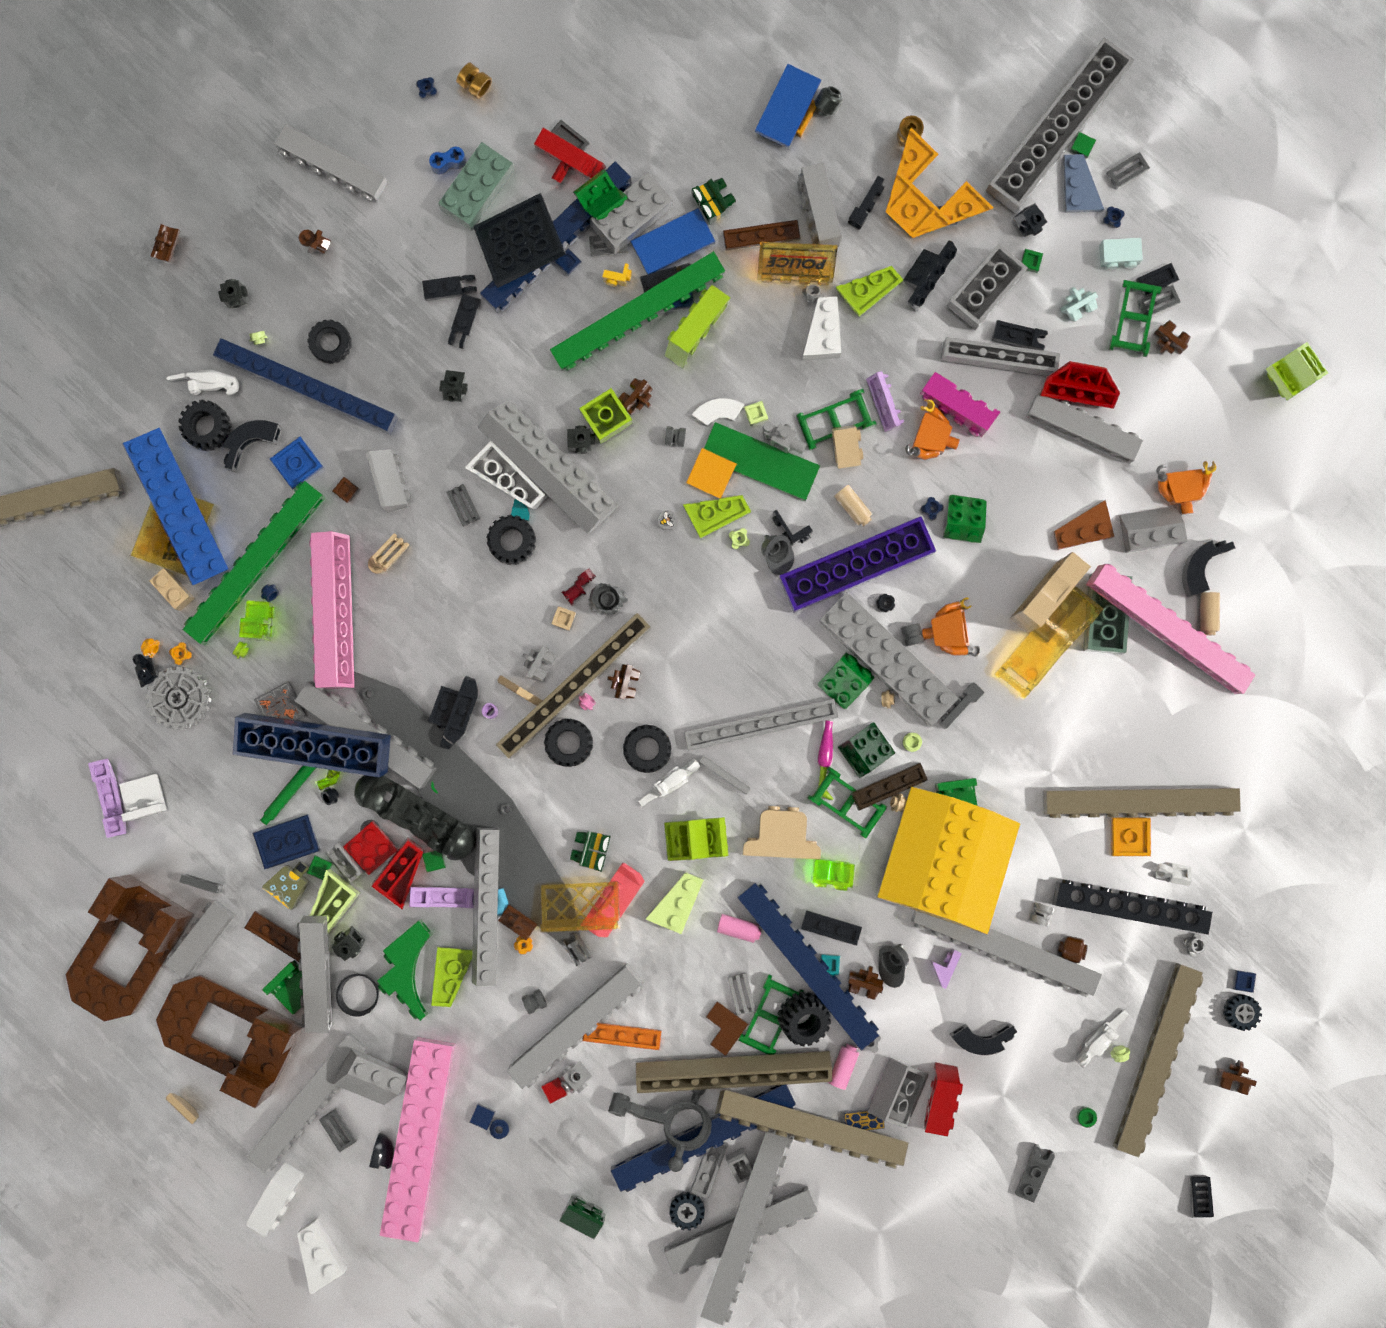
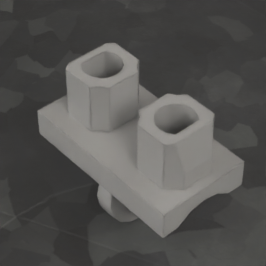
M542 646L536 659L534 657L537 651L533 649L529 655L525 653L522 655V657L526 658L523 665L526 668H529L531 662H533L527 677L544 681L548 672L539 668L544 661L552 666L556 659V656L547 647Z

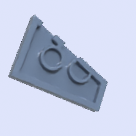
M1084 154L1064 155L1065 213L1103 212L1105 209Z

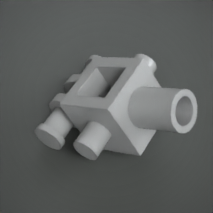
M766 422L763 426V436L766 440H771V446L787 454L790 448L800 454L804 453L808 444L796 439L797 432L792 426L779 424L776 427L771 422Z

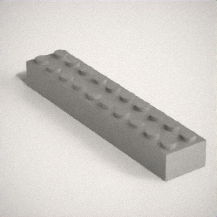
M1104 37L993 178L986 192L1016 214L1127 72L1134 59Z

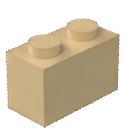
M854 425L831 428L837 468L861 465L863 451L862 448L859 449L858 441H861L860 430H857Z
M163 568L149 580L176 610L182 611L195 599L170 570Z

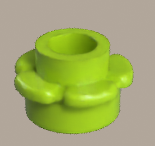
M240 641L232 653L237 657L236 659L240 657L245 658L250 649L247 647V643Z

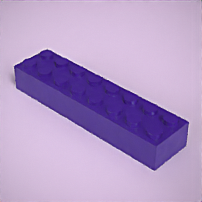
M922 516L782 574L779 576V580L792 611L795 613L934 554L936 549Z

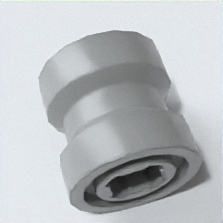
M1036 902L1034 906L1035 912L1031 915L1030 921L1048 927L1050 923L1049 917L1053 914L1054 908Z

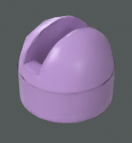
M487 703L482 708V714L487 719H494L498 715V708L492 703ZM493 709H495L494 712H493L490 716H488V714H489Z

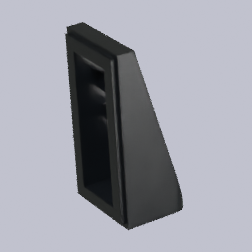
M1190 1177L1192 1218L1214 1217L1211 1177ZM1196 1183H1206V1187H1196ZM1196 1191H1206V1195H1196ZM1197 1199H1206V1203H1197ZM1198 1207H1206L1207 1211H1198Z

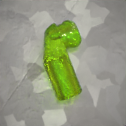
M329 770L326 778L317 781L318 788L322 790L335 785L338 782L340 771Z

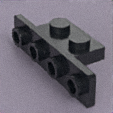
M948 240L939 255L923 249L903 279L906 284L916 288L908 300L909 305L914 311L917 312L924 304L930 291L934 289L935 284L941 275L944 274L951 260L955 258L957 248L953 241Z

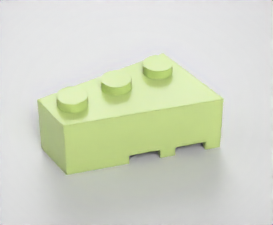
M331 869L325 872V877L310 916H327L328 934L360 894L357 889Z
M685 872L646 917V920L682 934L704 879Z

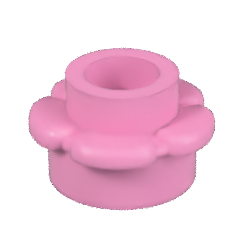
M584 693L578 697L580 700L578 704L581 708L593 710L596 702L589 694Z

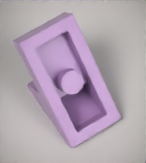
M952 949L951 952L948 951L943 961L945 966L930 960L942 988H947L962 953Z

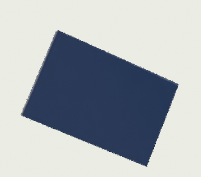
M309 814L253 833L264 870L321 851Z

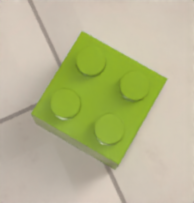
M612 388L579 408L581 415L600 444L633 424L631 417Z

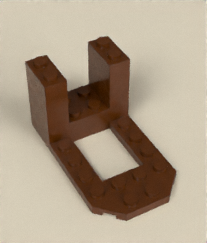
M129 874L108 878L88 911L89 914L99 919L65 974L71 1001L104 1022L134 1014L165 964L167 956L174 949L195 915ZM122 922L143 934L138 944L148 949L127 986L95 968Z
M203 975L174 984L156 1018L165 1047L226 1076L219 1091L253 1108L258 1107L270 1097L305 1027ZM209 1002L252 1023L247 1037L252 1040L242 1060L193 1036Z

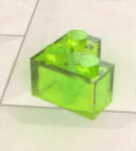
M246 600L245 618H240L239 637L246 640L271 642V637L274 636L272 618L276 616L274 604L271 602Z
M813 859L811 882L815 883L816 887L827 888V884L835 886L836 890L848 891V887L853 888L855 864L851 862Z

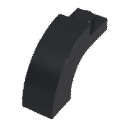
M1010 1023L992 1035L978 1036L972 1033L969 1027L964 1024L949 1035L960 1047L970 1053L992 1055L1005 1050L1001 1042L1004 1041L1006 1043L1012 1040L1017 1030Z

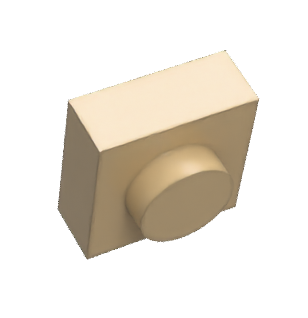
M558 606L551 624L570 631L576 613Z

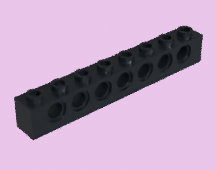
M1062 879V883L1056 882L1052 905L1209 935L1213 912L1208 911L1206 906L1195 904V908L1187 907L1188 903L1176 901V904H1171L1169 899L1159 897L1155 901L1150 900L1149 895L1138 894V897L1130 896L1131 892L1119 890L1118 894L1111 892L1112 888L1100 886V890L1092 889L1093 885L1081 883V886L1073 885L1074 881ZM1077 890L1079 892V898L1073 901L1071 898V894L1073 891ZM1093 894L1098 895V902L1096 904L1090 902V897ZM1115 897L1117 899V905L1114 908H1111L1109 905V901L1111 898ZM1132 901L1136 903L1134 911H1130L1128 908L1129 903ZM1150 905L1155 907V912L1152 915H1149L1147 911ZM1170 908H1172L1174 910V916L1169 919L1167 917V911ZM1191 912L1193 914L1192 921L1187 922L1186 914Z

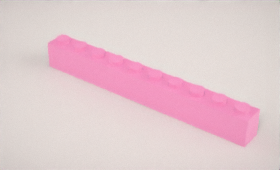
M1110 564L1097 566L1088 580L1087 586L1234 694L1245 693L1255 677V674L1250 671L1251 668L1243 663L1240 664L1235 660L1236 657L1234 655L1224 652L1218 643L1209 641L1203 632L1196 631L1188 621L1178 618L1176 612L1162 606L1160 600L1154 597L1151 598L1146 594L1147 591L1131 583L1132 580L1129 577L1116 572L1117 569Z

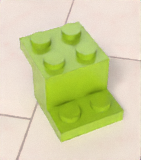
M1308 342L1266 368L1270 381L1275 382L1278 387V393L1286 400L1294 397L1328 374Z
M725 817L664 823L668 861L728 856Z

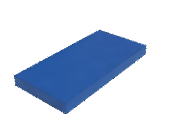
M787 64L755 129V133L789 148L822 79Z
M699 208L631 241L647 274L657 272L715 243V239Z

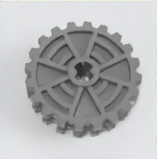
M185 667L167 668V672L160 671L158 673L159 677L155 678L152 685H148L149 694H145V698L149 699V703L146 704V707L151 708L150 716H155V721L158 724H163V727L189 729L191 725H198L199 719H205L206 715L204 713L210 711L208 703L212 702V698L209 697L212 691L206 687L208 684L207 680L201 679L202 675L194 673L193 669H185ZM177 695H181V696H180L181 702H178V701H177V700H178V698L176 697Z

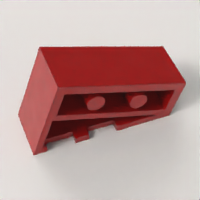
M408 837L372 882L371 887L402 910L420 863L423 848Z
M935 1062L934 1081L931 1080L930 1087H932V1091L927 1102L924 1129L926 1133L948 1137L949 1130H953L954 1127L953 1114L958 1111L959 1101H957V1097L962 1094L963 1084L960 1083L958 1066Z

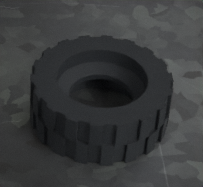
M331 319L323 320L322 322H317L311 328L312 330L309 332V338L307 339L308 347L319 361L321 360L323 363L329 364L339 363L342 359L346 358L347 354L349 355L352 339L347 329L340 322H335ZM326 333H334L339 338L338 347L332 351L324 350L321 346V338Z

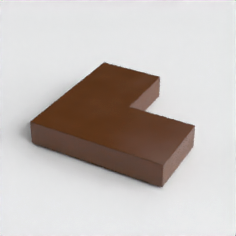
M718 1001L706 1015V1018L721 1028L710 1045L726 1056L749 1024Z

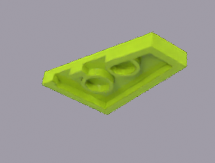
M891 265L870 273V275L836 286L835 289L860 317L900 285L903 279Z
M743 495L683 504L700 539L751 513Z
M437 947L431 1006H452L472 960V949Z

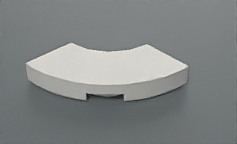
M714 399L698 407L692 414V417L707 427L718 419H729L734 422L743 409L744 404L732 399Z

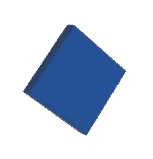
M301 436L270 458L271 462L293 490L299 483H303L324 468Z

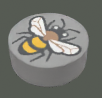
M663 511L658 516V524L664 530H671L677 524V517L672 511Z

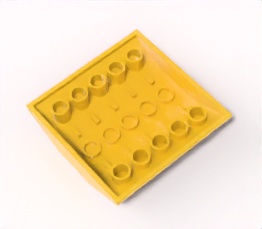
M911 787L877 898L988 934L1020 823L991 810L953 797Z

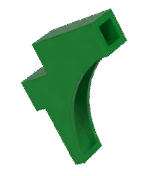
M422 920L417 921L383 950L385 960L389 964L393 963L395 966L377 980L379 983L378 988L383 994L387 993L390 996L396 991L397 999L402 1004H406L410 1008L408 1010L410 1015L414 1019L418 1018L419 1021L429 1013L421 1003L417 992L415 970L423 946L433 935Z

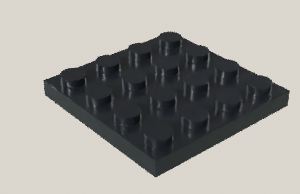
M541 193L473 226L497 288L566 255Z

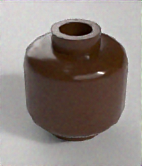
M1067 936L1064 941H1060L1058 952L1062 953V958L1073 963H1080L1086 958L1088 945L1085 944L1082 938Z

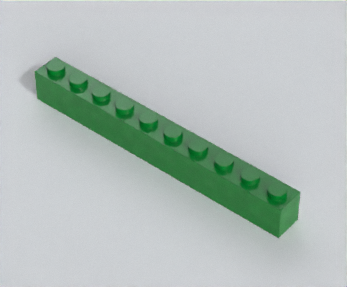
M713 251L554 346L550 351L561 370L566 369L569 371L577 366L575 362L582 359L585 361L593 356V351L598 349L600 352L609 347L608 342L613 339L616 342L625 337V332L630 329L632 332L642 327L640 323L645 320L650 322L658 317L657 313L662 310L664 312L671 310L675 307L673 304L679 300L681 303L691 297L690 293L695 290L699 293L706 289V284L710 281L716 283L724 278L722 274L725 273V269Z
M304 481L296 486L293 496L291 498L288 497L283 502V508L279 513L276 512L272 515L270 524L259 531L256 541L251 542L246 547V553L235 560L233 569L230 572H226L222 576V582L219 586H215L209 592L210 597L205 602L203 601L196 609L197 612L193 617L190 616L185 621V627L182 630L199 644H207L326 499L309 483Z

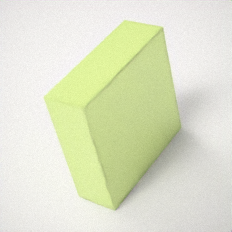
M762 401L744 407L750 426L768 420Z

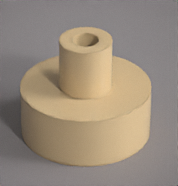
M371 557L369 558L368 568L375 574L385 572L370 561Z

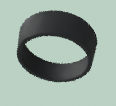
M351 974L345 977L339 983L336 990L338 1006L344 1013L350 1016H364L370 1013L378 1002V986L372 978L364 974ZM356 976L368 978L376 988L377 997L374 1004L364 1011L350 1009L342 997L345 983Z

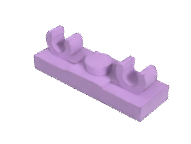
M881 371L873 374L866 380L885 432H888L900 426L904 420H899L897 416L901 411L895 410L893 398L888 389L891 387V384L887 385L885 381L888 375H883Z

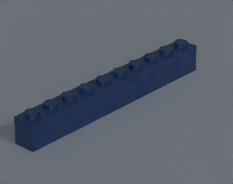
M616 161L605 170L615 187L622 192L631 187V176ZM578 199L572 202L553 221L563 248L567 245L571 246L581 232L584 233L590 228L592 216L583 209ZM548 263L497 288L494 280H492L480 292V295L497 313L503 312L509 307V302L514 297L518 298L523 293V288L527 284L531 285L534 283L537 275L541 271H546L551 264Z
M220 338L213 353V356L221 362L389 435L392 434L398 421L395 413Z
M754 883L737 898L862 1051L879 1037L877 1033L879 1028L872 1020L870 1022L864 1017L866 1012L860 1005L856 1007L853 1004L852 1000L854 998L849 991L846 990L844 992L839 985L842 983L834 974L831 977L827 972L829 969L828 965L823 959L819 961L814 956L817 954L815 949L810 944L806 946L802 941L805 937L798 929L793 930L790 926L793 922L786 914L783 916L778 911L780 906L776 901L767 898L765 894L768 892L761 883L759 885Z
M775 1085L752 1097L794 1109L793 1106L796 1105L787 1085ZM715 1115L710 1118L712 1127L708 1140L698 1149L684 1151L682 1156L683 1163L686 1164L689 1162L688 1158L694 1155L700 1157L707 1152V1149L711 1147L714 1149L724 1144L723 1141L729 1138L734 1140L742 1135L741 1132L747 1129L752 1131L757 1126L750 1124V1127L738 1124V1120L731 1119V1122L719 1119L720 1115ZM703 1121L673 1137L679 1141L694 1139L699 1135ZM666 1139L611 1166L610 1171L620 1192L624 1190L629 1192L637 1187L636 1184L642 1181L647 1183L654 1179V1175L658 1173L663 1175L671 1171L668 1161L674 1157L676 1148Z

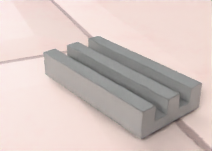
M747 973L728 977L737 1016L756 1011ZM740 978H744L751 1005L750 1008H747ZM732 980L737 981L743 1005L742 1010L739 1009Z

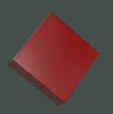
M559 1077L541 1086L550 1104L568 1095L561 1086Z

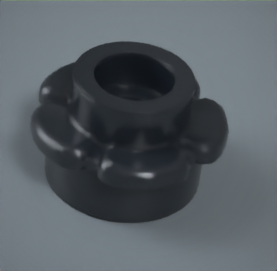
M882 594L876 602L877 607L885 613L889 610L892 611L895 607V599L892 595Z
M326 787L321 792V797L325 804L331 805L338 802L339 794L336 789Z

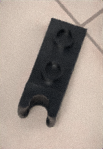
M877 176L860 207L854 208L849 217V225L861 230L867 220V212L870 213L875 206L873 201L876 195L880 197L885 188L883 186L884 178Z
M997 320L992 340L1043 351L1045 345L1039 343L1037 338L1044 339L1048 335V331Z

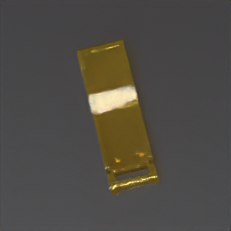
M1075 586L1043 626L1029 632L994 675L1005 680L1025 699L1071 644L1094 622L1103 608ZM1008 667L1028 683L1026 688L1006 672Z

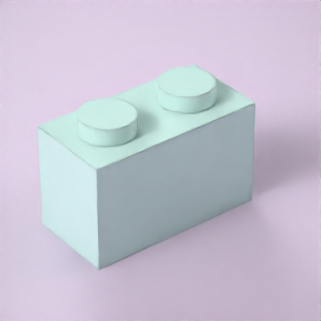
M1141 238L1103 240L1099 245L1101 267L1116 269L1118 266H1125V268L1130 269L1137 267L1143 260Z

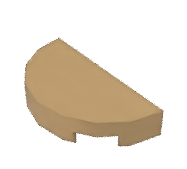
M174 1093L168 1094L166 1100L191 1124L195 1123L199 1118L195 1108L182 1097Z

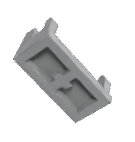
M339 842L331 850L327 851L326 855L347 882L351 884L364 874L365 871L343 848L344 844Z

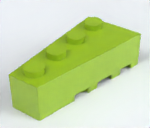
M713 285L708 290L704 289L699 296L700 301L697 304L694 302L688 311L690 314L687 318L683 316L678 323L679 328L677 331L673 330L667 338L669 342L664 356L681 368H684L689 354L693 355L700 343L699 339L704 340L711 329L710 325L714 326L728 306L731 297Z

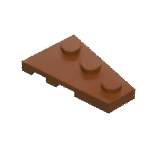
M1106 500L1053 532L1057 550L1115 537Z

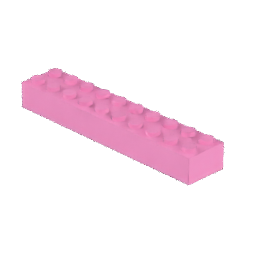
M417 1037L414 1040L380 1236L412 1242H419L422 1237L455 1043Z

